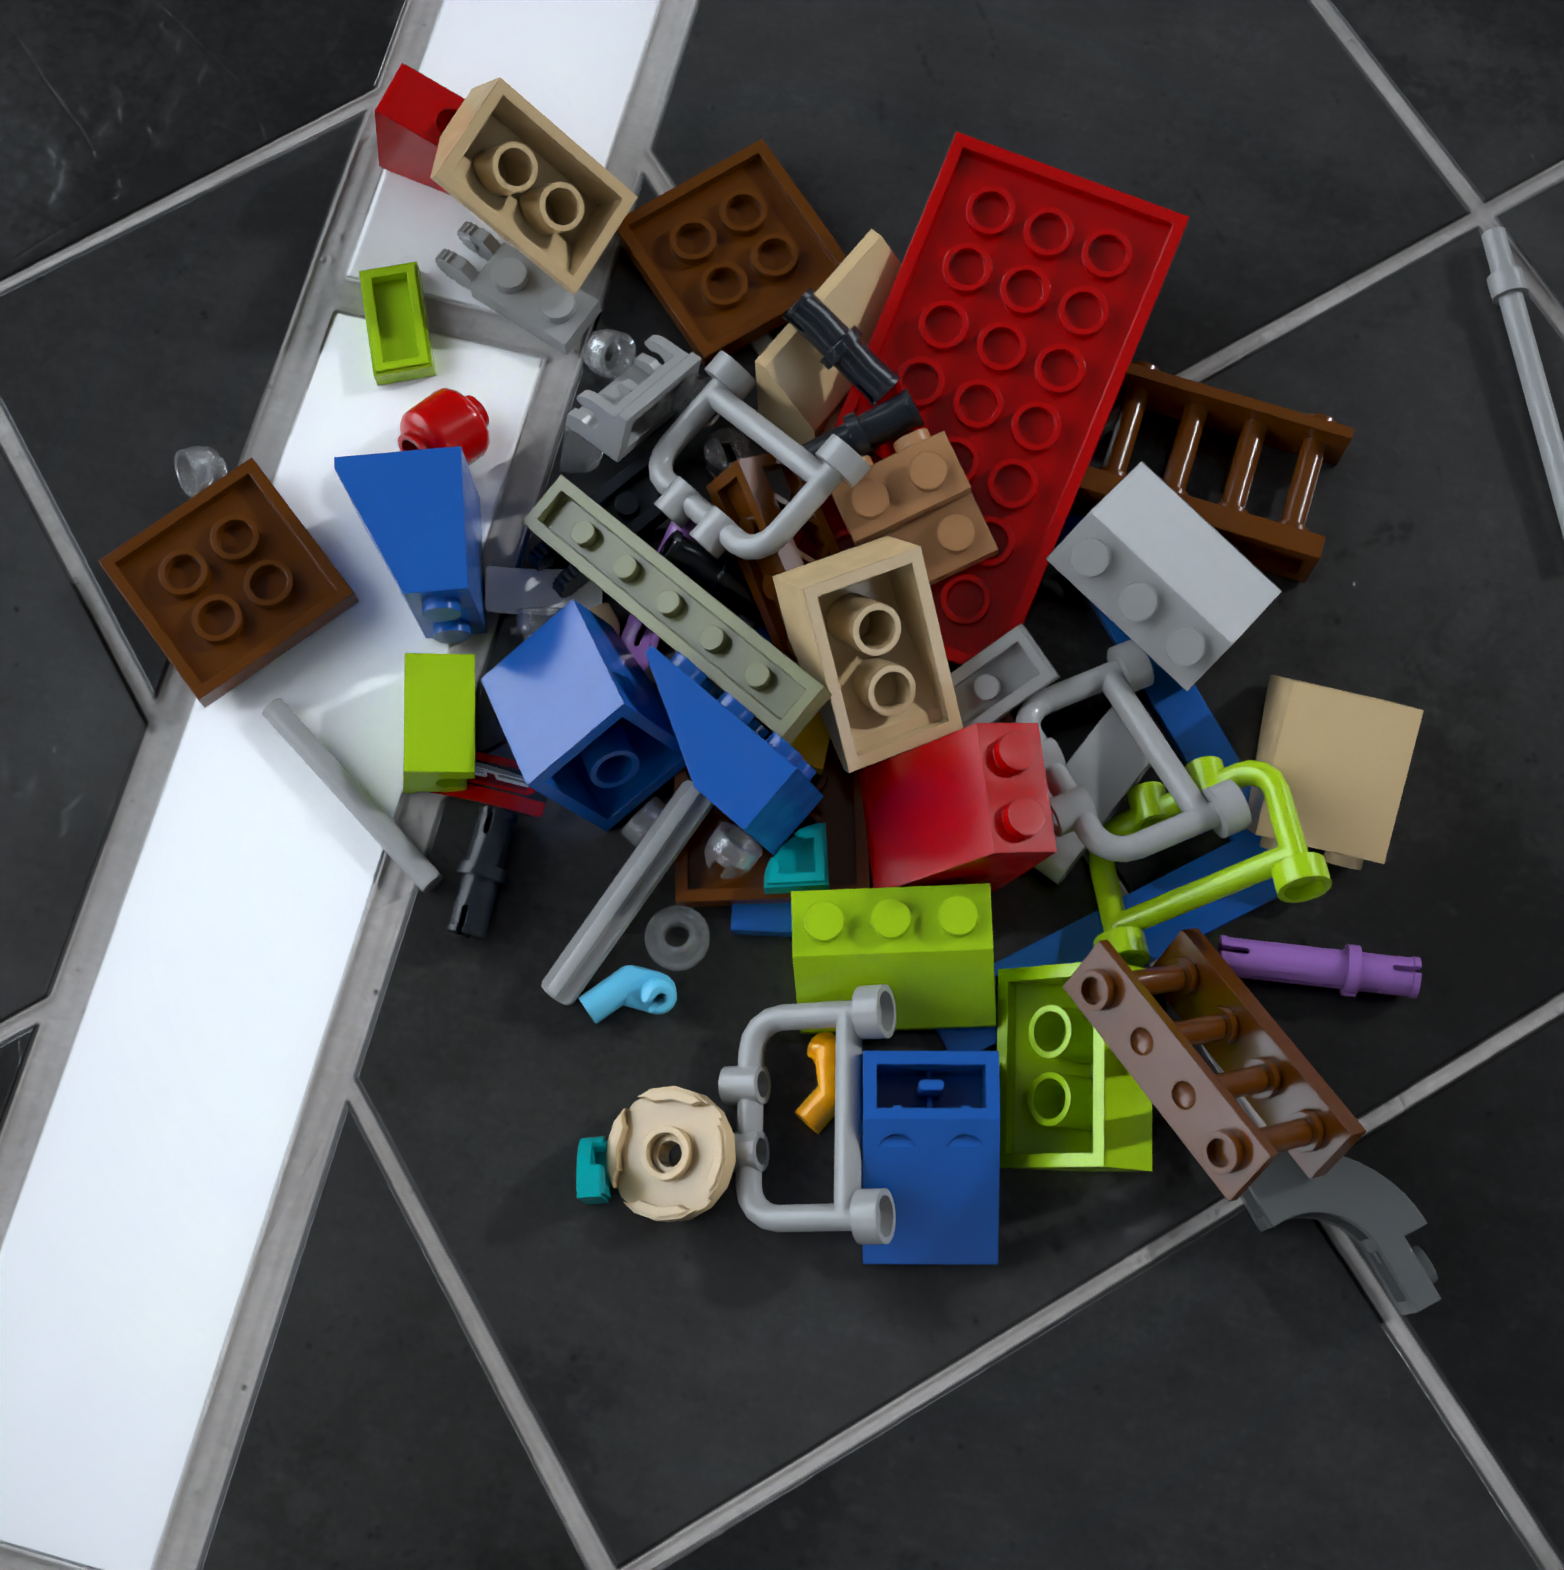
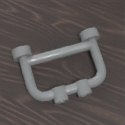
M720 350L704 369L712 380L662 435L652 450L648 465L649 476L652 484L661 494L654 505L681 529L690 519L697 524L689 535L716 559L725 550L745 560L762 559L775 554L784 547L842 481L854 488L871 467L854 449L835 434H832L813 455L746 404L743 400L756 386V380L737 361ZM716 412L807 482L771 524L759 533H746L715 505L713 506L684 479L673 472L674 461Z
M1132 639L1110 647L1107 651V663L1042 689L1024 701L1019 708L1015 723L1039 724L1047 786L1053 796L1049 800L1054 833L1058 837L1075 831L1079 840L1091 853L1108 861L1129 862L1148 857L1211 829L1221 838H1227L1250 828L1252 823L1250 809L1238 785L1234 781L1227 779L1205 788L1201 792L1134 693L1153 685L1154 673L1147 653ZM1101 692L1105 694L1182 811V813L1126 836L1114 835L1102 826L1097 818L1096 808L1088 791L1083 786L1076 785L1066 769L1065 759L1057 742L1051 737L1047 738L1041 729V721L1046 715Z
M887 984L858 986L854 991L852 1000L781 1004L764 1009L750 1020L742 1033L738 1051V1066H725L722 1068L718 1080L721 1101L726 1106H737V1130L733 1132L735 1135L736 1163L733 1172H736L735 1187L737 1200L745 1216L761 1229L774 1232L852 1231V1235L859 1245L889 1244L895 1232L896 1212L890 1191L887 1188L861 1189L862 1040L890 1038L894 1033L896 1026V1004L892 990ZM836 1028L834 1203L772 1204L766 1199L762 1189V1171L767 1168L770 1157L768 1138L763 1132L764 1104L768 1102L771 1093L770 1074L764 1065L766 1044L770 1037L780 1031Z

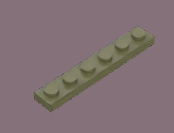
M562 474L522 520V523L675 651H679L710 680L722 690L732 695L757 719L790 745L832 696L821 683Z

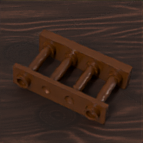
M1131 362L1116 398V401L1120 402L1121 405L1103 465L1098 468L1088 466L1070 513L1085 517L1127 476V467L1145 410L1178 419L1180 422L1163 481L1259 570L1305 583L1321 558L1326 536L1309 532L1305 526L1321 465L1324 462L1337 466L1353 438L1355 428L1339 424L1335 419L1324 414L1301 413L1168 374L1147 362ZM1204 427L1239 437L1222 500L1216 504L1189 496L1185 491ZM1263 445L1298 455L1282 517L1279 521H1272L1249 514L1245 509Z
M1198 928L1181 930L1151 968L1134 971L1131 970L1108 940L1098 941L1063 986L1068 995L1229 1202L1237 1200L1279 1155V1152L1288 1151L1306 1175L1312 1179L1326 1175L1366 1132L1364 1127ZM1162 994L1182 1020L1172 1021L1152 995ZM1202 1044L1224 1072L1215 1074L1193 1046ZM1245 1097L1267 1126L1258 1128L1235 1098Z

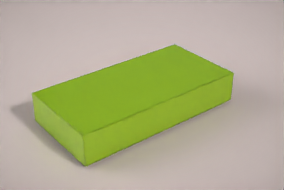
M417 261L359 271L373 375L377 385L436 376L422 278Z

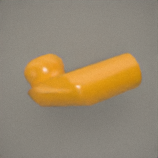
M820 1032L809 1042L807 1055L815 1064L818 1086L794 1112L817 1134L835 1117L836 1035L831 1032Z

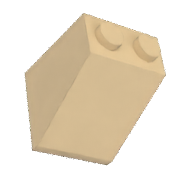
M1271 674L1267 687L1255 761L1267 762L1283 774L1292 793L1307 847L1325 850L1324 858L1326 862L1346 868L1361 870L1364 859L1384 864L1424 710ZM1251 786L1248 806L1252 823L1248 830L1255 835L1261 836L1260 847L1270 850L1277 847L1278 844L1263 792L1258 787Z

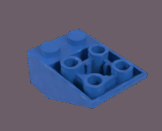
M651 645L645 654L695 789L774 855L824 797L810 782L817 773L816 770L803 760L804 757L774 731L764 740L770 732L755 719V716L728 692L724 691L722 693L707 679V675L683 654L677 651L669 660Z
M863 1051L862 1189L887 1188L890 1191L895 1204L896 1225L894 1236L889 1244L862 1245V1264L998 1265L1000 1173L999 1051Z

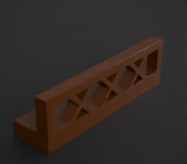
M770 453L736 460L710 482L706 488L716 507L746 533L756 534L771 524L807 482ZM782 470L791 491L789 501L772 491L765 472ZM821 506L801 528L802 531L810 535L814 544L815 552L813 558L797 549L793 538L778 552L762 559L745 560L736 556L773 645L798 666L800 665L788 639L772 576L840 553Z

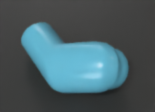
M625 965L579 996L578 999L597 1024L622 1006L655 1015L665 1014L674 1007L677 1001V992L674 981L668 975L639 966Z

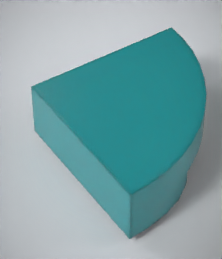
M818 823L801 828L794 833L795 836L787 840L768 862L765 870L764 894L829 890L826 823Z
M606 1136L581 1138L579 1141L576 1191L577 1199L586 1205L609 1203V1199H612L611 1181L607 1174L606 1164L608 1141Z

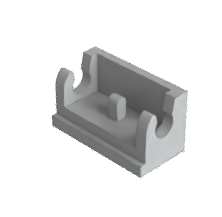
M652 335L645 341V345L652 352L658 353L665 363L661 365L657 359L641 353L635 358V362L630 368L599 393L585 390L578 395L576 399L582 407L579 409L574 408L567 414L566 426L613 460L619 462L691 400L701 357L693 352L690 354L686 353L660 335Z

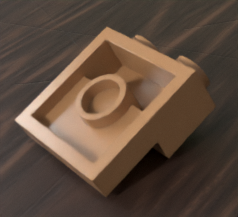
M927 428L908 433L893 444L896 451L895 454L874 464L869 455L862 456L871 469L854 488L842 481L831 494L856 547L885 536L921 546L930 586L998 554V547L971 493V486L945 431L933 436L930 435Z

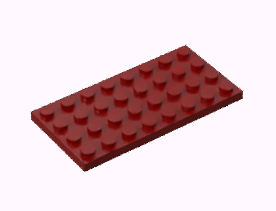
M957 131L870 339L868 348L894 373L901 377L873 407L900 394L902 390L907 388L925 424L874 449L876 456L871 458L873 464L895 454L896 451L893 444L908 433L927 428L930 435L933 436L945 431L971 486V493L998 547L997 555L930 586L947 661L960 667L1016 626L1024 625L1049 565V561L1046 558L1056 548L1081 482L1094 455L1189 221V216ZM851 385L835 427L845 423L843 420L844 415L854 411L858 416L873 408L853 385ZM830 495L821 505V508L840 552L856 546L832 495ZM800 529L793 537L796 547L813 558L815 547L811 537Z

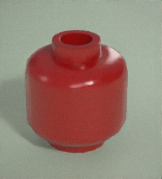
M442 388L433 392L403 414L400 422L401 435L397 440L400 451L461 446L469 466L482 457L488 449L490 442L487 428L489 416L484 406L471 395L464 396L456 390Z

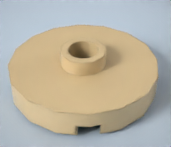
M677 1086L652 1088L639 1095L640 1099L635 1101L629 1109L624 1108L613 1122L607 1141V1174L613 1188H617L621 1197L626 1201L623 1203L634 1213L661 1222L691 1220L712 1208L728 1188L736 1163L735 1135L725 1113L706 1095ZM679 1144L682 1156L678 1164L672 1166L669 1161V1152L674 1145Z

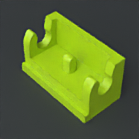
M405 653L403 794L466 790L467 779H475V654Z

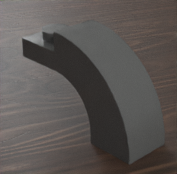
M1283 1151L1279 1152V1155L1240 1196L1260 1232L1272 1228L1283 1221L1301 1218L1323 1221L1342 1230L1360 1247L1400 1316L1420 1312L1442 1299L1433 1285L1438 1282V1276L1430 1259L1419 1246L1414 1245L1411 1247L1405 1238L1406 1235L1428 1224L1404 1192L1372 1168L1343 1156L1326 1175L1310 1179L1289 1152Z

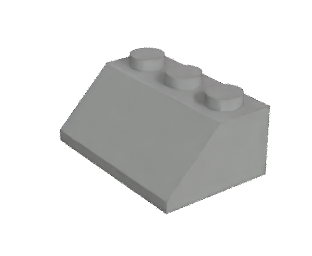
M1140 462L1115 486L1046 558L1186 691L1232 646L1282 592L1143 462Z

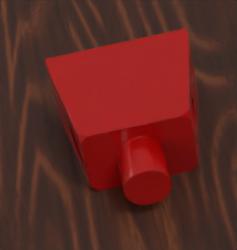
M401 63L375 109L379 166L449 194L430 177L440 136L465 99L410 66Z

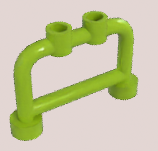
M1216 756L1200 757L1185 766V769L1201 792L1203 789L1227 779L1234 781L1240 789L1250 786L1258 787L1263 792L1278 844L1275 848L1128 909H1125L1115 861H1108L1089 851V869L1104 930L1103 933L1094 939L1093 946L1098 941L1108 940L1127 965L1142 968L1150 960V953L1143 930L1273 878L1278 898L1288 903L1305 902L1325 894L1332 886L1325 858L1319 853L1308 852L1290 787L1278 769L1267 762L1255 760L1235 763L1224 768L1222 759ZM1155 781L1144 782L1129 790L1127 797L1130 809L1116 815L1104 823L1103 827L1114 835L1126 836L1182 813L1170 793L1166 792L1164 784Z

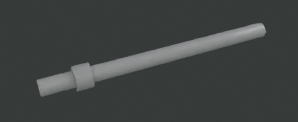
M1494 227L1481 235L1491 272L1486 281L1492 303L1500 305L1564 539V440L1524 299L1529 293L1525 275L1521 267L1515 266L1505 228Z

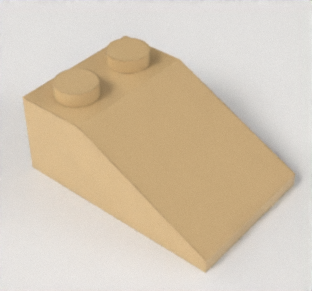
M885 536L772 576L788 639L800 667L832 694L819 712L845 771L851 773L963 729L921 546Z

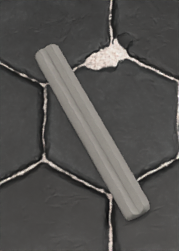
M686 780L681 784L543 979L541 987L559 1003L570 1006L576 1001L714 806L712 802L695 789L692 781Z

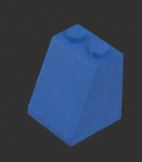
M462 447L334 457V469L425 638H434V640L442 643H460L470 639L471 634L487 633L480 496Z
M574 599L481 678L526 785L606 832L686 766L660 693L614 628Z

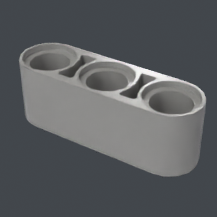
M1113 706L1102 717L1066 764V769L1076 785L1083 786L1091 796L1096 808L1097 818L1102 826L1112 818L1127 798L1129 790L1138 784L1151 767V764ZM1048 789L1049 798H1051L1053 796ZM1075 831L1061 837L1055 834L1057 852L1034 866L1035 869L1057 885L1064 880L1088 849L1079 840Z

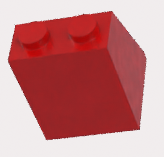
M975 723L871 765L859 772L873 888L990 883L991 893H994L1057 852L1038 723Z

